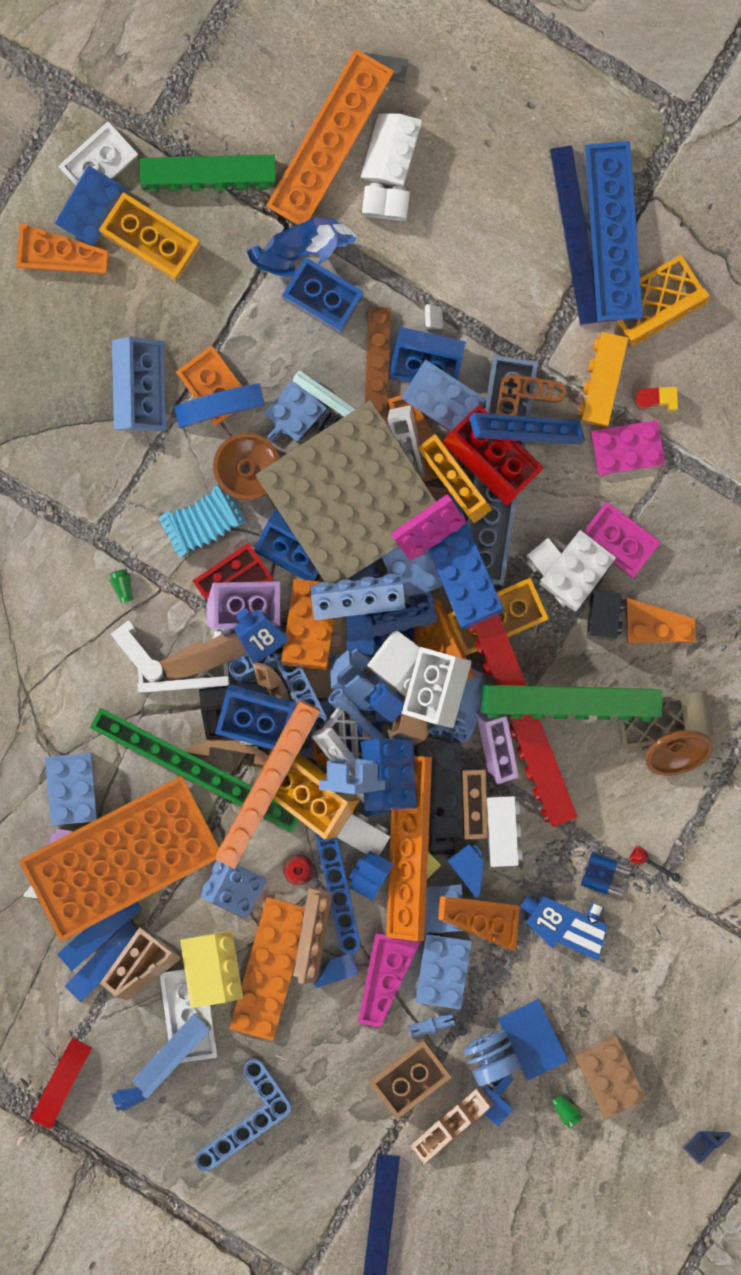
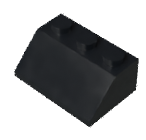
M258 682L234 685L269 695L267 688L259 685ZM229 686L199 689L200 709L206 740L227 738L215 733Z

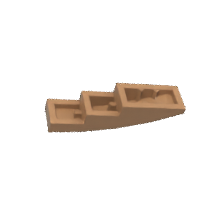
M235 632L226 638L221 634L204 644L198 641L160 661V664L168 680L172 681L212 669L246 654Z
M481 1087L476 1088L468 1097L457 1104L411 1145V1148L421 1161L426 1164L486 1113L494 1103Z

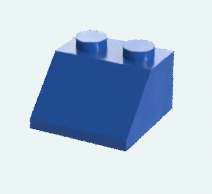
M467 843L446 860L474 896L478 897L480 895L484 863L481 857L484 855L475 844L470 846Z

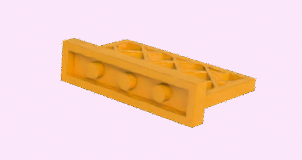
M679 255L640 278L641 288L646 289L644 299H641L642 314L645 304L658 307L656 314L652 317L643 315L642 319L645 321L641 322V319H639L637 325L629 330L624 321H617V323L628 338V343L632 348L708 304L709 294L706 289L702 288L683 256ZM680 263L684 269L683 276L670 274L671 267ZM655 276L665 277L663 288L650 285L652 278ZM668 278L681 281L679 291L666 289ZM683 283L693 284L697 291L691 294L682 293ZM649 290L662 292L659 303L646 300ZM664 293L676 295V303L672 305L662 304Z

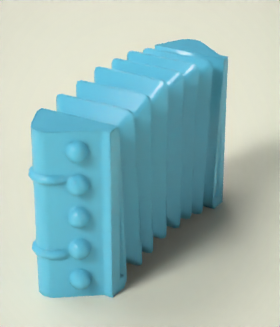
M219 485L213 487L211 495L206 493L205 498L201 497V502L195 501V507L189 504L188 509L183 507L182 512L176 509V514L168 511L158 518L163 530H165L171 541L172 548L175 549L179 558L189 554L190 549L196 552L197 546L204 549V544L211 546L212 540L218 542L219 535L225 537L226 531L232 533V527L239 528L247 523L235 499L226 494Z

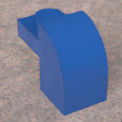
M510 1074L492 1082L494 1085L492 1088L487 1084L481 1087L494 1103L484 1114L498 1127L513 1110V1107L501 1097L502 1093L514 1080Z

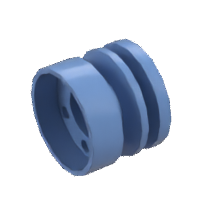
M505 1030L482 1035L462 1049L464 1055L475 1053V1055L467 1059L469 1064L480 1063L472 1071L478 1086L497 1081L522 1067L515 1052L504 1053V1050L512 1045L510 1040L500 1043L501 1040L508 1036Z

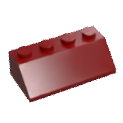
M479 404L447 435L442 443L508 506L544 467L517 440L475 438L469 417L474 413L489 414Z

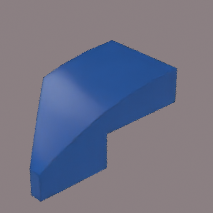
M345 954L324 963L320 976L314 983V987L318 988L358 975L353 955Z

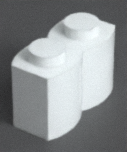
M371 183L370 186H365L362 216L406 222L410 192L406 191L405 187L393 186L392 189L383 188L384 185L378 183Z

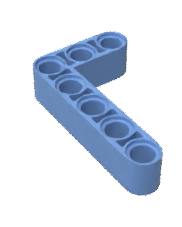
M277 648L266 657L265 662L262 664L271 667L273 670L279 667L296 703L301 699L308 704H315V707L320 709V714L310 730L313 735L316 731L315 726L318 723L326 724L328 719L302 667H296L290 673L286 672L289 666L281 665L283 653L278 654L277 650L279 648ZM247 653L232 660L229 664L230 673L236 682L243 684L256 679L254 665ZM239 668H246L242 674H236ZM299 685H306L303 691H296Z
M257 1057L249 1059L245 1064L244 1074L265 1104L200 1149L195 1158V1164L199 1170L209 1171L289 1114L291 1110L290 1099L261 1059ZM256 1063L260 1066L261 1072L253 1075L249 1072L248 1066ZM265 1082H270L273 1084L274 1090L271 1093H265L262 1091L261 1085ZM278 1101H283L286 1103L287 1109L284 1112H278L274 1104ZM257 1115H266L268 1123L259 1125L256 1122ZM241 1127L247 1128L250 1135L247 1138H240L237 1130ZM221 1141H227L230 1143L231 1149L227 1152L221 1151L218 1144ZM208 1154L211 1156L212 1162L204 1165L200 1161V1156Z

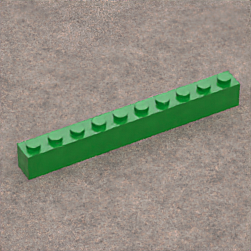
M99 708L90 726V729L239 806L243 805L252 788V785L103 708ZM272 800L263 816L264 819L293 833L299 821L297 817L275 800Z

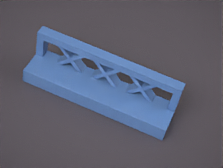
M195 1013L132 1080L143 1091L142 1095L146 1099L210 1031L211 1028Z

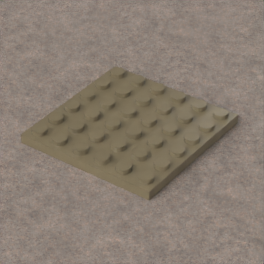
M369 400L255 474L319 574L328 584L348 579L398 547L399 545L391 536V533L437 502L372 400Z

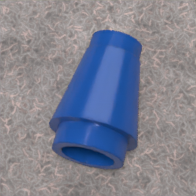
M138 1087L116 1090L117 1092L112 1094L116 1111L122 1110L124 1112L147 1100L142 1095L143 1091Z

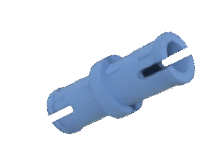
M449 1012L433 1019L428 1017L426 1021L408 1025L409 1031L419 1029V1031L411 1033L412 1040L429 1033L434 1035L437 1034L436 1031L454 1027V1020L444 1022L453 1018L452 1013Z

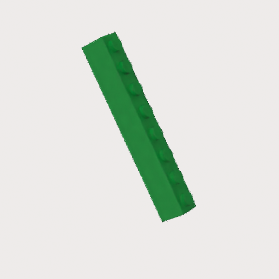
M481 685L480 712L487 713L488 718H501L502 714H510V718L523 719L524 714H532V719H545V715H553V719H567V715H575V719L589 720V716H597V720H611V716H618V720L632 721V716L640 717V721H654V717H662L663 690L654 688Z

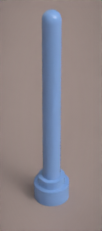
M341 688L332 692L328 701L333 707L340 710L343 709L373 739H387L349 703V696Z

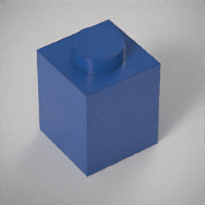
M385 682L376 686L368 697L371 707L390 722H393L403 711L405 703L403 696Z

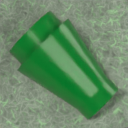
M127 569L109 573L111 578L109 581L120 603L133 600L131 576Z
M562 1094L551 1102L563 1125H566L569 1129L583 1119V1116L580 1114L581 1111Z

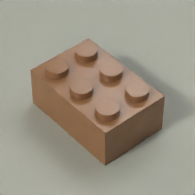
M615 1034L574 1053L605 1119L647 1100Z
M422 1038L370 1078L369 1084L394 1117L398 1119L452 1077L424 1038Z

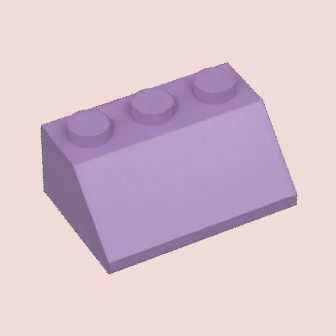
M280 582L213 583L207 601V626L213 629L235 628L240 623L236 615L242 609H248L251 614L260 609L280 626Z

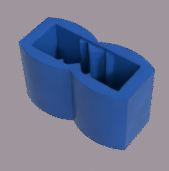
M369 851L367 856L362 854L356 864L359 869L354 868L348 880L352 881L349 888L372 901L394 864L372 851Z

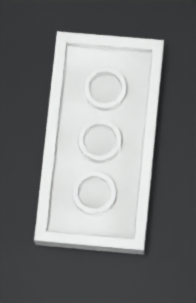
M185 969L162 973L160 975L168 1040L173 1037L194 1013L211 1028L180 1063L217 1058L211 1006L191 1008Z

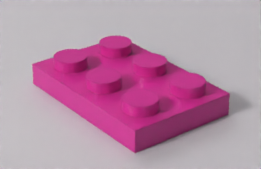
M658 420L591 431L598 476L665 465Z
M447 494L391 533V536L411 562L432 546L440 543L442 539L459 530L467 522Z
M607 501L583 531V533L616 557L612 563L631 578L635 577L660 544L659 540Z

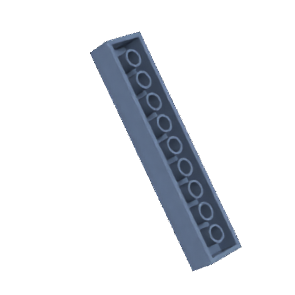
M493 355L484 409L489 414H496L502 379L507 375L536 378L538 362ZM509 380L508 383H504V386L508 387L507 396L502 394V398L510 397L516 400V396H511L512 389L517 388V385L513 384V380ZM534 382L527 385V392L531 395L534 393ZM519 398L517 416L530 417L531 399ZM504 402L501 405V410L505 414H510L514 411V406L511 402ZM518 441L525 448L526 441ZM474 474L473 485L492 510L476 523H473L467 517V523L493 585L503 587L517 497L507 506Z

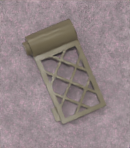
M707 690L662 697V702L667 701L662 707V712L665 711L675 718L667 729L656 722L658 717H655L645 733L634 726L639 717H636L632 723L619 720L624 749H629V753L643 751L642 746L652 745L657 741L646 735L653 724H656L665 731L661 736L663 737L667 733H671L669 730L676 720L685 726V730L698 731L708 737L714 735ZM680 699L682 709L677 716L665 709L670 701ZM681 713H683L684 722L678 718ZM624 722L630 725L626 731ZM633 727L642 734V737L637 743L628 744L626 734ZM644 737H646V738H648L649 740H651V741L641 742Z

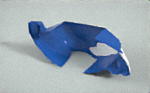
M312 218L274 235L264 249L260 245L248 249L247 254L250 262L261 270L278 276L288 277L295 275L294 260L299 257L320 253L318 263L320 265L332 254L337 246L345 247L349 242H354L357 236L350 228L334 219Z

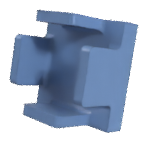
M354 649L352 652L347 650L341 656L335 653L330 657L331 688L334 690L341 688L348 694L350 701L366 710L371 706L368 699L370 693L383 682L375 673L369 677L368 674L363 672L368 667L367 665L372 658L359 649Z
M345 759L327 761V779L319 780V790L360 794L385 789V780L378 779V764L375 760L356 759L355 776H349V765L346 764Z

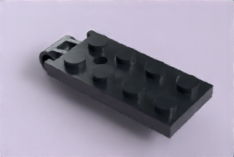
M461 743L415 745V756L432 757L429 815L431 855L454 854V837L464 838ZM441 807L444 809L443 816L436 814L437 808Z

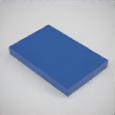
M539 999L497 1018L502 1029L508 1035L506 1038L512 1044L510 1046L520 1061L521 1069L527 1081L568 1061Z

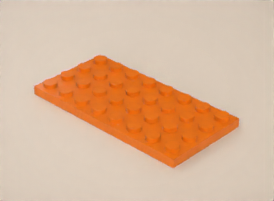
M179 776L18 861L61 942L215 861L214 857L219 847L183 777Z

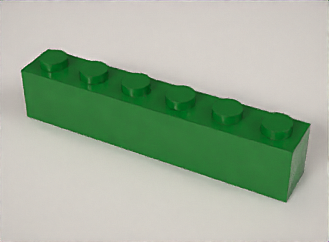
M275 154L140 158V186L142 190L146 189L148 193L159 192V189H168L169 192H180L184 188H191V191L194 192L204 191V188H213L214 191H225L226 187H235L236 190H248L249 187L269 190L271 186H276Z

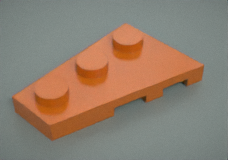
M626 598L627 643L696 641L694 618Z

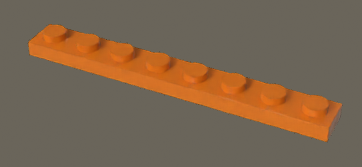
M301 699L299 700L215 854V860L234 869L236 868L319 716L320 709Z

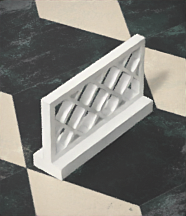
M350 701L349 703H350L356 710H358V709L355 707V705L352 703V701ZM338 708L321 730L315 731L312 738L329 760L345 759L346 764L349 765V776H355V760L361 756V753H358V740L367 741L373 740V738L364 729L363 737H358V723L351 716L350 720H345L344 710ZM335 723H338L339 736L332 729ZM345 724H350L351 737L345 735ZM346 740H351L352 753L346 747ZM364 793L357 794L364 803Z

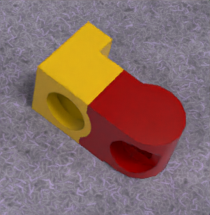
M677 387L641 389L634 397V403L640 410L666 406L667 412H676L678 410Z

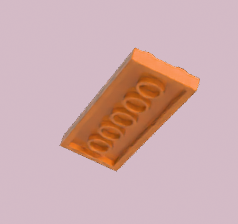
M271 897L266 898L241 986L243 999L237 1000L229 1029L270 1041L274 1040L296 962L305 907Z

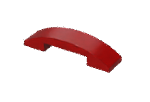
M72 1037L36 1106L31 1120L50 1130L52 1129L93 1047Z

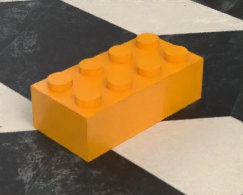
M124 192L99 229L103 237L176 283L201 247L200 241Z
M531 578L497 592L504 608V612L499 613L508 638L548 620V616ZM454 611L447 614L465 656L477 652L475 642H478L476 634H471L469 628L462 630Z
M298 752L273 800L323 839L327 840L337 837L360 799L353 794L319 790V780L327 779V774Z

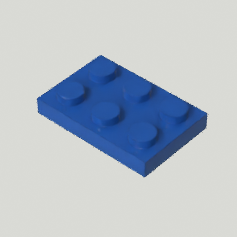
M87 165L54 224L89 245L94 246L101 235L99 232L100 227L127 188Z

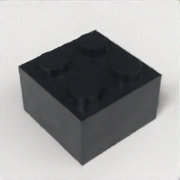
M594 590L591 593L586 638L613 641L622 634L623 622L619 621L620 614L625 609V599H622V593Z

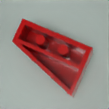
M248 542L192 582L203 598L208 601L213 583L272 582L274 579Z

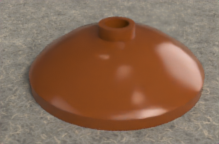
M239 433L227 438L217 449L213 460L214 477L220 488L231 497L240 500H255L267 494L255 474L280 459L275 447L264 437L254 433ZM248 466L250 471L244 473L241 468Z
M694 730L675 731L659 738L651 745L646 753L645 762L648 769L655 774L664 776L679 775L702 765L710 757L713 745L710 738L704 733Z

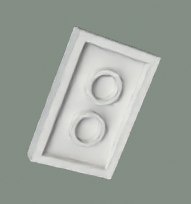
M107 122L58 167L76 185L87 165L114 179L139 155L117 130Z
M580 530L539 584L572 610L577 611L616 557Z

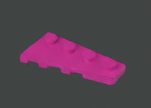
M380 933L375 934L358 1023L381 1027L413 956L418 949L419 941L389 938L385 934Z

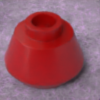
M297 854L286 860L283 873L289 883L304 885L312 879L314 866L308 857Z

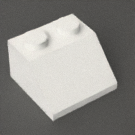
M394 631L367 666L387 685L406 697L420 648L399 631Z

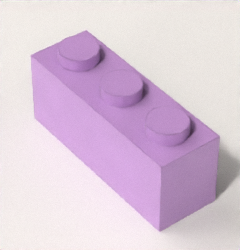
M477 713L488 775L497 784L519 778L507 716L502 714L501 718H488L487 713Z

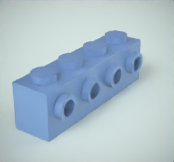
M387 574L382 578L364 577L357 581L346 579L338 583L328 584L321 582L311 586L315 620L406 609L402 575Z

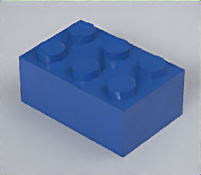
M307 257L304 258L282 294L284 301L339 334L342 333L364 297L362 290Z
M229 684L215 734L273 749L294 711L296 702Z
M379 738L361 741L362 759L375 760L378 764V779L385 780L384 790L364 793V809L400 811L417 808L413 740Z

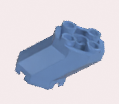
M472 669L475 676L466 681L454 728L428 722L431 735L441 737L451 743H461V745L463 742L469 741L478 721L476 714L480 713L481 685H492L490 682L488 684L485 682L486 676L483 673Z

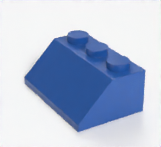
M400 327L389 378L411 383L424 361L427 360L458 380L466 341Z
M276 508L261 534L254 550L255 553L304 580L315 581L319 574L318 570Z

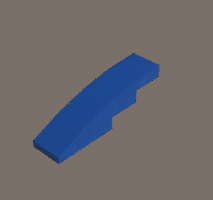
M136 902L84 929L57 955L73 971L143 908Z

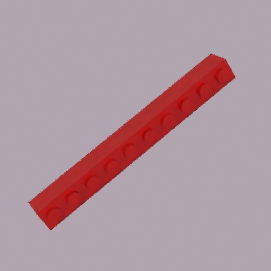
M499 614L469 627L470 633H475L478 642H475V646L479 655L483 654L486 663L483 666L487 676L492 675L495 683L492 685L527 686ZM505 714L511 724L509 726L512 740L516 738L519 747L516 748L520 760L524 759L527 768H524L527 779L528 781L533 780L535 789H532L537 802L541 801L544 808L540 810L544 822H549L552 827L577 818L578 816L540 719H532V714H524L523 719L510 718V714Z

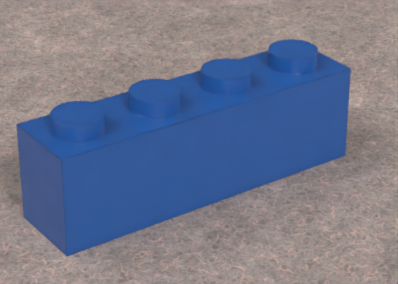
M370 564L347 580L357 581L364 577L378 578V569H374V564ZM366 614L347 616V650L352 652L354 649H359L366 655H374V650H379V637H370Z

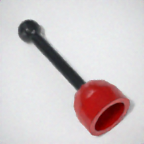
M639 845L630 854L629 861L634 864L643 865L647 863L670 876L674 882H678L681 878L678 873H672L648 859L647 851Z

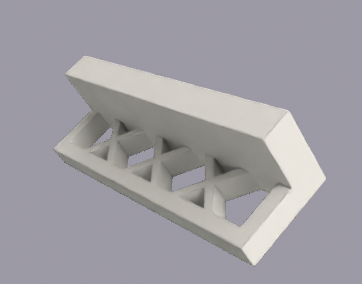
M228 662L223 664L224 677H213L208 672L209 670H206L198 679H191L187 676V680L177 679L169 681L163 676L165 681L144 683L143 675L138 670V693L229 686ZM207 674V675H208L209 677H211V678H203V677Z

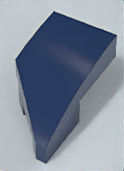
M698 1131L682 1148L697 1164H701L715 1148H719L732 1134L730 1132Z

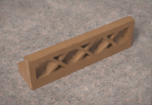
M315 887L308 889L293 976L298 977V983L301 984L317 981L333 894L332 892Z

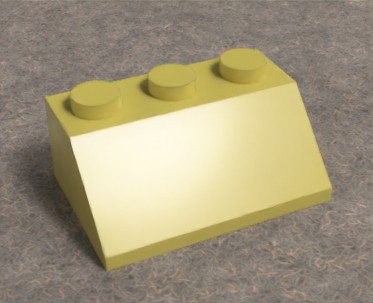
M233 931L214 932L180 940L191 1008L243 999Z

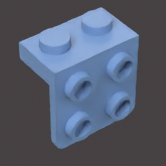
M216 861L208 881L203 886L201 897L220 908L243 918H248L266 883V878L242 866L237 865L234 869Z

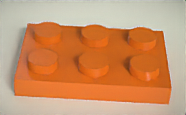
M212 345L175 371L195 399L242 387ZM234 413L210 420L216 427Z

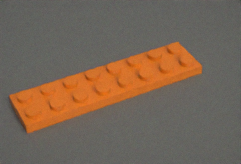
M357 49L354 50L268 201L267 208L297 225L312 219L395 73L394 70Z
M414 756L417 808L391 811L389 862L394 865L389 872L386 937L424 941L432 757Z

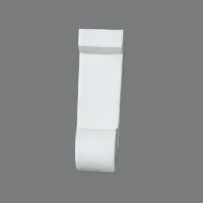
M128 620L111 633L112 638L149 682L160 681L164 675L161 664L158 661L152 660L135 640L132 634L136 630Z

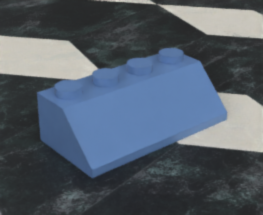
M135 337L112 340L114 430L129 432L165 431L164 341Z

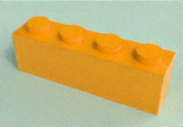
M601 332L600 337H595L592 350L596 351L595 359H590L587 371L591 373L590 381L585 380L582 393L586 394L585 403L580 402L577 414L581 416V423L603 428L608 427L627 346V337Z
M436 434L417 447L473 523H476L492 510Z

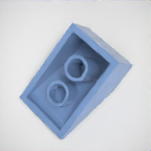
M461 883L427 886L425 933L464 931L438 920L440 896L463 899Z

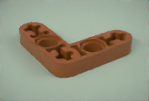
M507 375L500 384L496 414L517 416L519 398L558 403L564 399L566 388L559 381ZM509 380H513V384L517 385V388L512 389L511 396H516V400L510 397L502 398V394L507 396L508 387L504 386V383H508ZM534 382L539 385L540 391L538 394L531 395L527 392V385ZM543 384H547L546 389L553 390L554 386H558V390L562 391V394H558L557 398H554L553 393L546 392V397H542ZM504 402H511L514 406V411L510 414H505L501 410V405Z

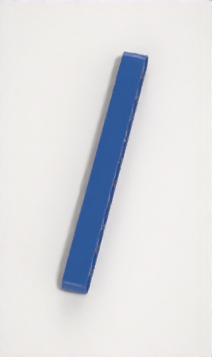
M311 731L308 737L312 739V746L309 749L301 748L299 750V753L307 759L313 758L314 739L312 738ZM317 763V767L322 770V766ZM315 832L327 890L333 893L331 909L339 945L343 952L352 954L359 949L360 938L338 838L334 837L325 840ZM328 847L334 848L337 852V856L333 860H328L324 857V850ZM339 870L342 874L341 880L332 882L329 879V872ZM337 892H343L346 895L347 900L344 904H336L333 897ZM343 914L349 915L352 920L351 924L347 927L341 926L338 922L339 917ZM346 937H353L356 940L354 948L348 949L344 946L343 941Z

